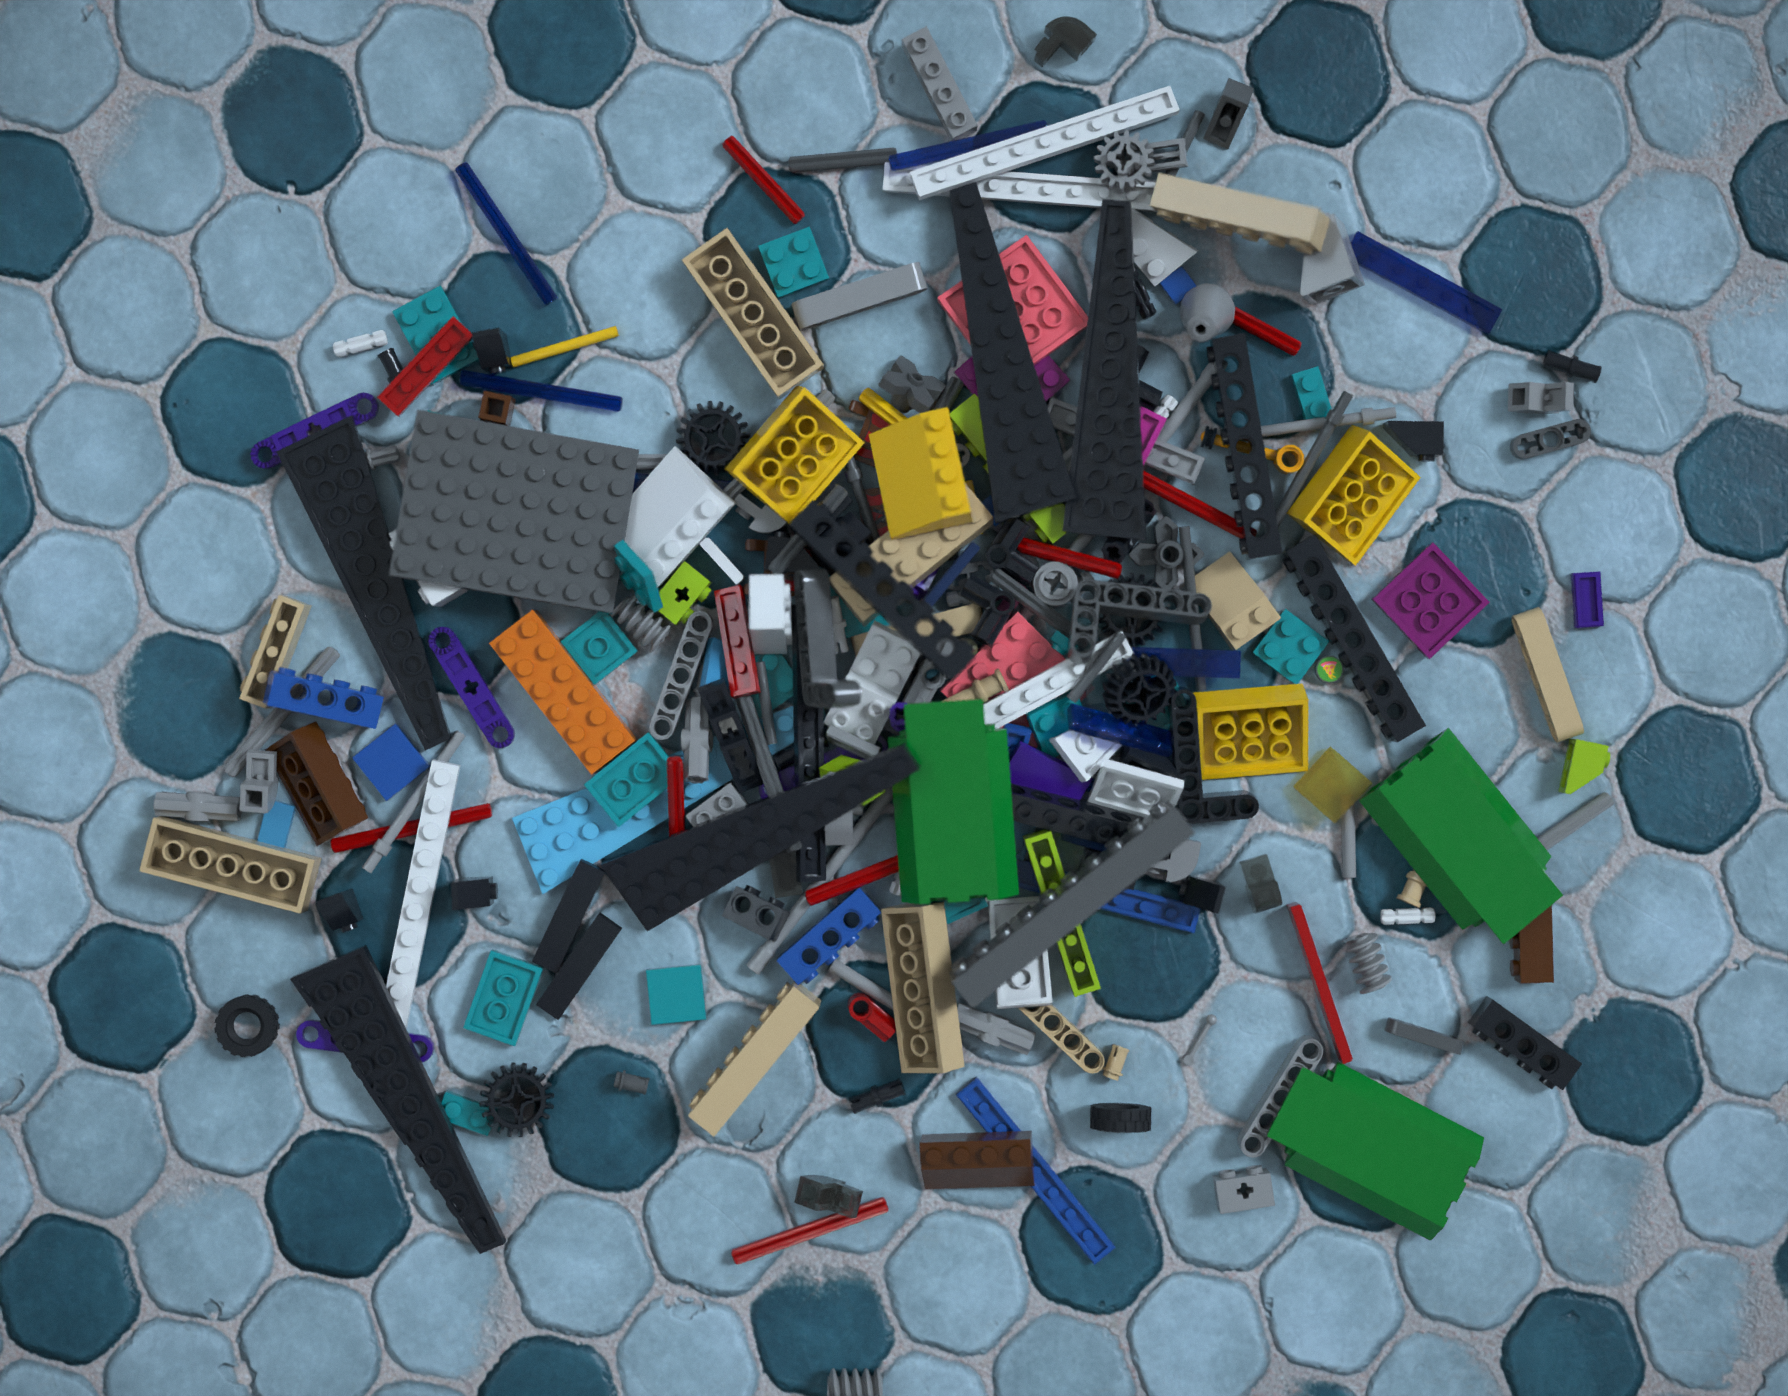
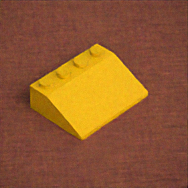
M796 385L728 464L725 470L789 524L812 500L815 501L865 442L805 387Z
M948 407L919 413L869 434L891 540L973 522Z
M1351 425L1293 503L1287 514L1312 535H1316L1320 541L1356 566L1421 477L1370 431Z
M1303 683L1193 692L1197 703L1202 780L1308 771V697Z

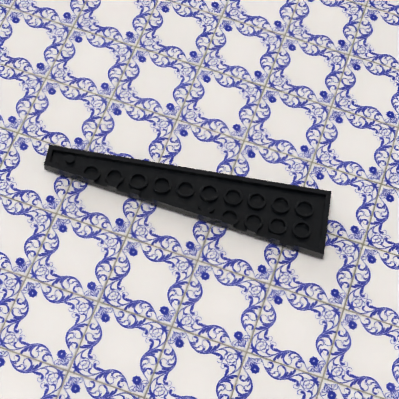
M351 415L277 451V454L426 751L450 739L451 734L403 578L389 576L393 549L389 544L391 537L354 416Z

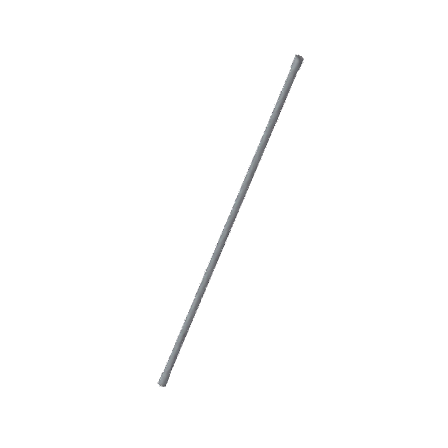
M1223 360L1222 368L1225 370L1229 364ZM1208 363L1199 379L1169 416L1158 437L1159 440L1168 442L1212 385L1211 374H1215L1213 363ZM1144 465L1143 471H1145L1148 468V466ZM1079 534L1068 549L1082 553L1094 536ZM1061 573L1054 580L1044 579V581L1051 585V592L1060 582ZM1025 606L1019 612L1028 622L1035 615ZM892 786L886 789L885 793L876 797L853 827V845H840L827 861L826 881L811 882L790 909V914L777 941L767 939L746 965L758 975L762 972L774 956L775 951L811 906L807 902L805 892L832 879L893 799Z

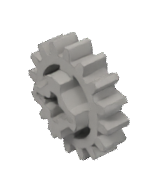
M1125 130L1124 136H1119V133L1115 131L1114 139L1111 140L1107 136L1104 137L1105 147L1102 145L1097 146V151L1101 155L1094 156L1095 163L1100 164L1095 167L1096 174L1103 173L1100 180L1102 183L1109 180V189L1111 190L1116 185H1119L1120 192H1124L1125 186H1129L1134 191L1136 182L1143 186L1145 184L1143 176L1151 177L1152 171L1148 167L1155 166L1154 159L1149 158L1154 155L1153 148L1146 149L1149 145L1148 140L1144 139L1140 142V134L1138 132L1133 137H1130L1128 130ZM1120 145L1114 152H1110L1113 148ZM1131 145L1136 147L1142 155L1135 153L1131 149ZM1126 152L1128 161L1124 165V170H1122L1120 162L1123 160ZM1107 167L1114 169L1118 173V177L1113 175ZM1135 170H1139L1136 174L1129 177Z

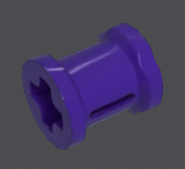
M897 702L889 710L890 725L897 732L906 729L905 720L900 719L897 721V714L904 715V704H908L906 702Z

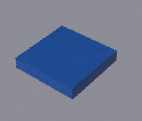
M394 724L353 757V760L386 801L431 767L398 724Z

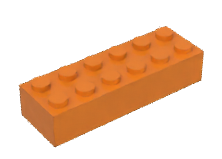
M532 609L489 644L590 774H595L638 739L598 687L592 683L566 650L559 637L538 610Z

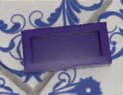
M1601 571L1571 573L1574 628L1604 626Z

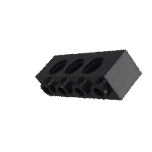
M1486 996L1467 1022L1474 1027L1472 1033L1483 1041L1490 1038L1497 1043L1494 1049L1507 1058L1512 1054L1519 1059L1516 1064L1530 1074L1534 1070L1540 1074L1541 1077L1538 1080L1551 1090L1554 1086L1564 1090L1582 1065L1581 1062L1488 996ZM1499 1023H1505L1506 1032L1501 1036H1497L1495 1033L1496 1026ZM1527 1039L1529 1043L1528 1048L1523 1052H1519L1517 1048L1519 1041ZM1544 1055H1550V1064L1545 1068H1541L1540 1059Z

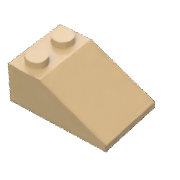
M1230 551L1195 575L1196 592L1205 594L1210 598L1212 608L1208 617L1231 650H1237L1281 619L1268 598Z

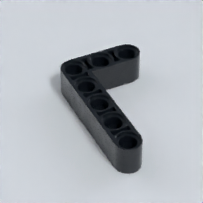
M1182 686L1175 687L1174 697L1170 698L1171 705L1169 706L1173 766L1179 773L1177 779L1182 780L1185 776H1193L1195 778L1192 787L1183 789L1176 804V809L1187 823L1192 824L1241 820L1254 817L1259 810V803L1248 791L1203 793L1196 698L1188 688ZM1182 693L1188 694L1189 702L1183 707L1176 706L1175 700L1177 696ZM1182 721H1189L1191 723V729L1186 734H1180L1177 731V727ZM1186 748L1192 749V758L1188 761H1181L1179 758L1180 752ZM1242 799H1251L1249 809L1245 811L1239 810L1238 804ZM1218 800L1223 801L1224 808L1219 813L1211 812L1212 803ZM1188 803H1195L1197 806L1195 813L1192 815H1185L1183 813V808Z

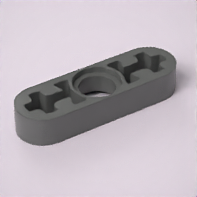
M1575 419L1514 437L1510 443V451L1518 459H1527L1575 446L1589 439L1591 428L1585 420ZM1575 424L1577 428L1583 429V433L1579 435V440L1577 436H1570L1565 438L1567 444H1564L1563 433L1574 430ZM1548 431L1554 432L1557 436V444L1554 447L1546 446L1543 441L1544 434ZM1521 439H1523L1524 443L1536 440L1538 445L1526 449L1527 454L1517 448V445L1521 444Z
M1388 1017L1384 1031L1459 1055H1461L1465 1042L1461 1039Z

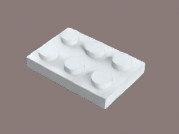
M1104 758L1089 793L1088 802L1146 818L1150 815L1149 809L1159 801L1165 803L1168 800L1176 806L1184 789V780Z

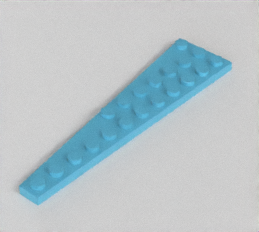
M793 706L773 713L777 743L768 745L771 755L794 742ZM823 708V724H824V721H825L827 715H826L825 710H824V708ZM761 718L759 720L764 732L763 719ZM716 736L713 737V750L709 752L708 781L700 784L684 781V808L733 779ZM682 750L668 755L669 757L679 756L684 763V753ZM587 788L513 817L512 820L542 894L571 878L581 859L594 864L668 819V788L620 827L615 824Z

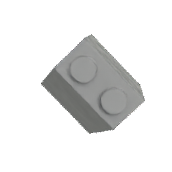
M1324 213L1330 219L1321 252L1312 250V254L1304 253L1300 293L1313 306L1365 285L1345 225L1334 213Z

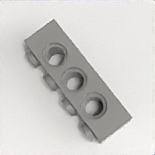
M927 26L902 38V48L951 143L954 144L977 132L978 125Z

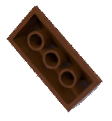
M317 721L290 732L265 749V751L277 752L276 772L316 846L327 842L368 819L364 805L356 796L351 781L342 770L338 757L333 753L326 740V735L319 727Z
M1032 1131L922 1134L920 1140V1160L925 1189L1035 1186Z

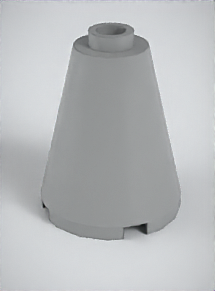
M1204 283L1190 289L1183 297L1180 305V318L1190 337L1199 342L1210 340L1226 332L1233 323L1235 316V305L1226 289L1217 284Z

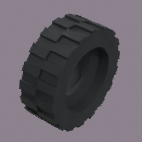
M249 994L238 996L228 1001L219 1010V1015L215 1018L216 1027L214 1031L217 1034L216 1039L218 1043H221L225 1051L228 1050L234 1056H255L269 1048L278 1036L277 1032L280 1029V1023H278L279 1015L278 1013L276 1014L275 1007L269 1004L265 998L262 999L258 995L249 996ZM250 1012L258 1017L261 1028L256 1037L243 1039L236 1034L234 1021L241 1013Z
M1131 1103L1092 1104L1090 1107V1128L1115 1133L1151 1131L1152 1108L1146 1105Z

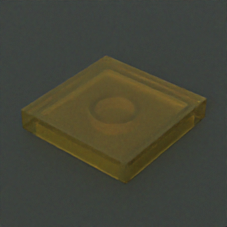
M1330 746L1293 787L1330 821L1336 824L1372 785V782Z

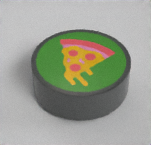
M1335 656L1321 657L1315 664V674L1324 683H1334L1343 675V664Z

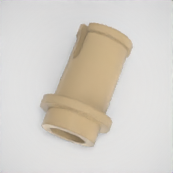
M1113 1044L1106 1067L1102 1068L1104 1070L1103 1076L1117 1081L1120 1076L1123 1077L1121 1071L1130 1050Z

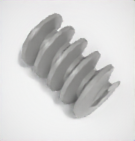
M635 595L628 596L613 610L610 616L613 617L620 614L617 620L619 624L628 621L625 630L629 632L636 629L633 637L637 640L644 636L641 645L646 647L652 644L650 653H652L669 635L671 625L667 624L661 627L662 616L653 619L654 612L652 610L645 612L646 605L637 604Z
M1361 933L1343 940V942L1352 943L1346 949V953H1355V956L1349 962L1359 964L1353 970L1355 974H1362V977L1356 983L1365 984L1366 986L1359 991L1360 994H1367L1382 989L1392 980L1390 975L1384 974L1388 971V966L1380 964L1385 960V956L1377 954L1382 947L1378 943H1373L1378 939L1376 933Z
M832 1368L828 1376L827 1396H883V1376H881L879 1368L875 1369L873 1376H870L868 1368L864 1369L862 1376H859L857 1368L853 1369L851 1376H848L846 1368L842 1369L840 1376H837L835 1368Z

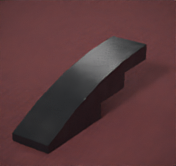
M724 678L698 687L699 695L739 793L763 785L764 783L750 742Z
M583 859L580 860L532 962L555 973L559 971L604 877L605 871L602 868Z
M599 913L536 1005L559 1020L620 933L622 927L602 913Z

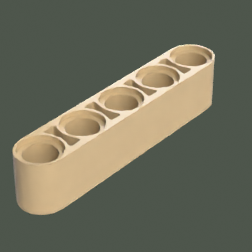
M973 603L936 613L933 616L939 621L942 619L946 620L955 630L952 634L957 637L973 632L983 615V610ZM921 622L917 626V631L920 635L927 636L932 633L933 628L930 623ZM868 632L850 637L855 657H857Z
M1536 607L1512 616V625L1553 739L1558 743L1583 734L1584 727L1540 607Z
M1037 1006L1035 1009L1018 1008L1084 1071L1093 1074L1102 1070L1105 1060L1100 1049L1055 1006ZM1049 1015H1055L1059 1018V1022L1054 1028H1047L1044 1025V1020ZM1069 1034H1076L1079 1037L1078 1043L1073 1047H1068L1064 1044V1039ZM1088 1053H1096L1099 1058L1095 1065L1089 1066L1084 1063V1058Z

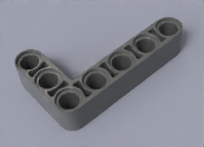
M825 568L797 570L794 575V591L803 700L808 707L837 708L859 705L862 693L858 681L837 679L828 572Z
M1083 580L1077 585L1073 597L1068 657L1073 663L1078 665L1089 662L1096 646L1099 613L1199 625L1207 619L1211 611V600L1205 594ZM1088 591L1094 598L1092 600H1085L1081 597L1080 593ZM1112 594L1120 597L1121 602L1117 604L1109 601L1108 596ZM1144 598L1149 603V606L1141 607L1136 603L1135 599ZM1163 602H1173L1176 606V609H1166L1163 605ZM1196 604L1200 605L1203 608L1204 613H1195L1191 609V606ZM1087 618L1091 625L1083 627L1078 623L1077 619ZM1083 644L1088 648V652L1084 654L1078 653L1074 646Z

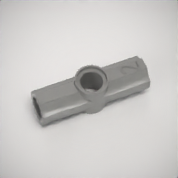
M943 641L937 645V650L941 655H949L953 652V646L949 642ZM923 659L918 664L917 674L902 702L908 704L930 702L937 688L943 685L945 677L938 671L934 677L926 678L925 673L929 669L936 668L926 659Z
M693 697L686 700L685 728L681 731V747L684 753L683 779L685 782L693 784L708 781L709 752L713 750V733L710 728L709 716L701 697Z
M156 792L154 799L155 816L183 817L185 820L210 821V819L240 821L242 811H240V797L217 796L208 792H186V794Z
M958 1003L957 1010L961 1030L974 1034L978 1039L991 1045H1002L1013 1051L1028 1055L1034 1042L1035 1032L1010 1023L1008 1019L988 1011L985 1013L976 1008L972 1009V1007L966 1004Z

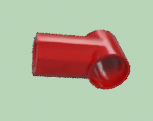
M855 993L849 998L847 1006L850 1015L855 1020L861 1022L882 1041L886 1042L896 1031L895 1019L864 993ZM859 1000H864L868 1003V1008L863 1013H857L853 1010L854 1004Z

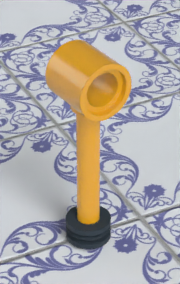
M1206 426L1205 431L1200 436V447L1206 445L1211 450L1213 445L1228 449L1227 445H1222L1221 435L1216 434L1217 428L1212 430V428L1209 429V426ZM1244 441L1236 443V450L1238 452L1250 453L1251 447L1249 443ZM1286 445L1281 449L1277 448V450L1265 447L1266 459L1273 461L1275 468L1282 474H1292L1299 470L1304 463V454L1295 445ZM1285 452H1290L1295 456L1296 463L1293 467H1287L1283 464L1282 455Z

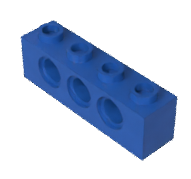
M279 667L278 671L270 670L263 698L264 704L373 729L377 728L384 697L376 694V688L361 685L360 690L349 688V682L334 679L333 684L322 682V676L310 673L306 674V678L295 676V670ZM302 684V695L298 698H292L290 694L292 686ZM323 690H329L330 700L325 704H320L318 702L319 693ZM350 696H356V707L352 710H347L345 707L346 699Z
M862 887L856 888L778 956L776 961L797 985L803 981L808 984L819 974L816 971L817 968L823 963L826 966L830 965L839 956L837 951L845 945L849 948L860 938L857 934L864 927L869 930L880 921L878 915L881 913V909ZM855 912L860 918L859 923L855 926H848L843 919L845 914ZM833 930L837 932L839 940L835 944L826 943L823 939V934L826 931ZM808 948L816 950L818 953L817 960L814 962L805 961L802 956L803 951Z

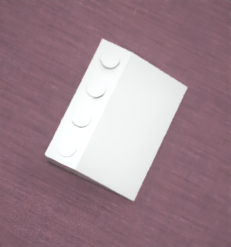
M674 446L632 494L625 542L652 570L657 587H659L670 578L736 502L684 453Z

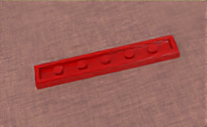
M1297 902L1287 904L1338 1060L1342 1064L1351 1062L1353 1058L1302 906Z

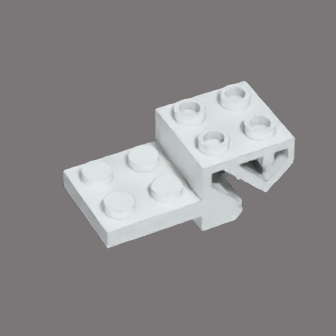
M874 620L845 680L858 681L862 693L861 702L856 706L830 708L824 724L835 726L874 745L890 715L889 710L896 703L920 653L897 631Z

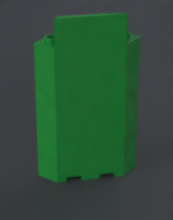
M983 699L904 704L906 729L899 730V735L888 737L889 749L905 743L921 767L915 773L892 786L901 902L920 905L948 900V903L968 902L973 898L999 900L1019 895L1007 729L995 728V724H985Z
M1449 727L1429 739L1418 753L1400 763L1387 778L1369 788L1359 800L1462 930L1470 925L1477 927L1485 921L1504 945L1563 896L1561 891L1545 873L1547 870L1545 865L1552 856Z
M1337 1062L1331 1070L1327 1069L1323 1076L1302 1067L1267 1133V1137L1286 1146L1284 1153L1287 1154L1285 1166L1430 1241L1444 1228L1448 1220L1446 1213L1453 1201L1457 1203L1467 1184L1464 1182L1465 1176L1471 1166L1476 1167L1484 1142L1483 1136L1340 1062Z

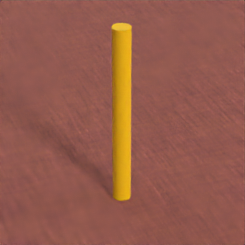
M613 326L512 356L510 359L513 367H518L618 337L619 333L617 327Z

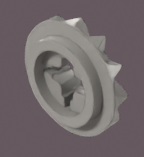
M1049 562L1043 565L1036 572L1033 582L1037 597L1047 605L1060 606L1069 602L1074 597L1078 585L1077 576L1073 569L1067 564L1060 562ZM1061 573L1060 583L1067 589L1057 588L1050 595L1051 585L1044 581V579L1054 580Z

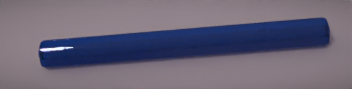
M1045 120L890 155L888 157L889 167L891 171H899L950 159L1048 125Z
M467 162L458 165L455 168L456 173L543 303L549 305L557 299V295Z
M466 370L461 371L459 378L460 384L463 386L618 412L621 411L623 405V398L621 396Z

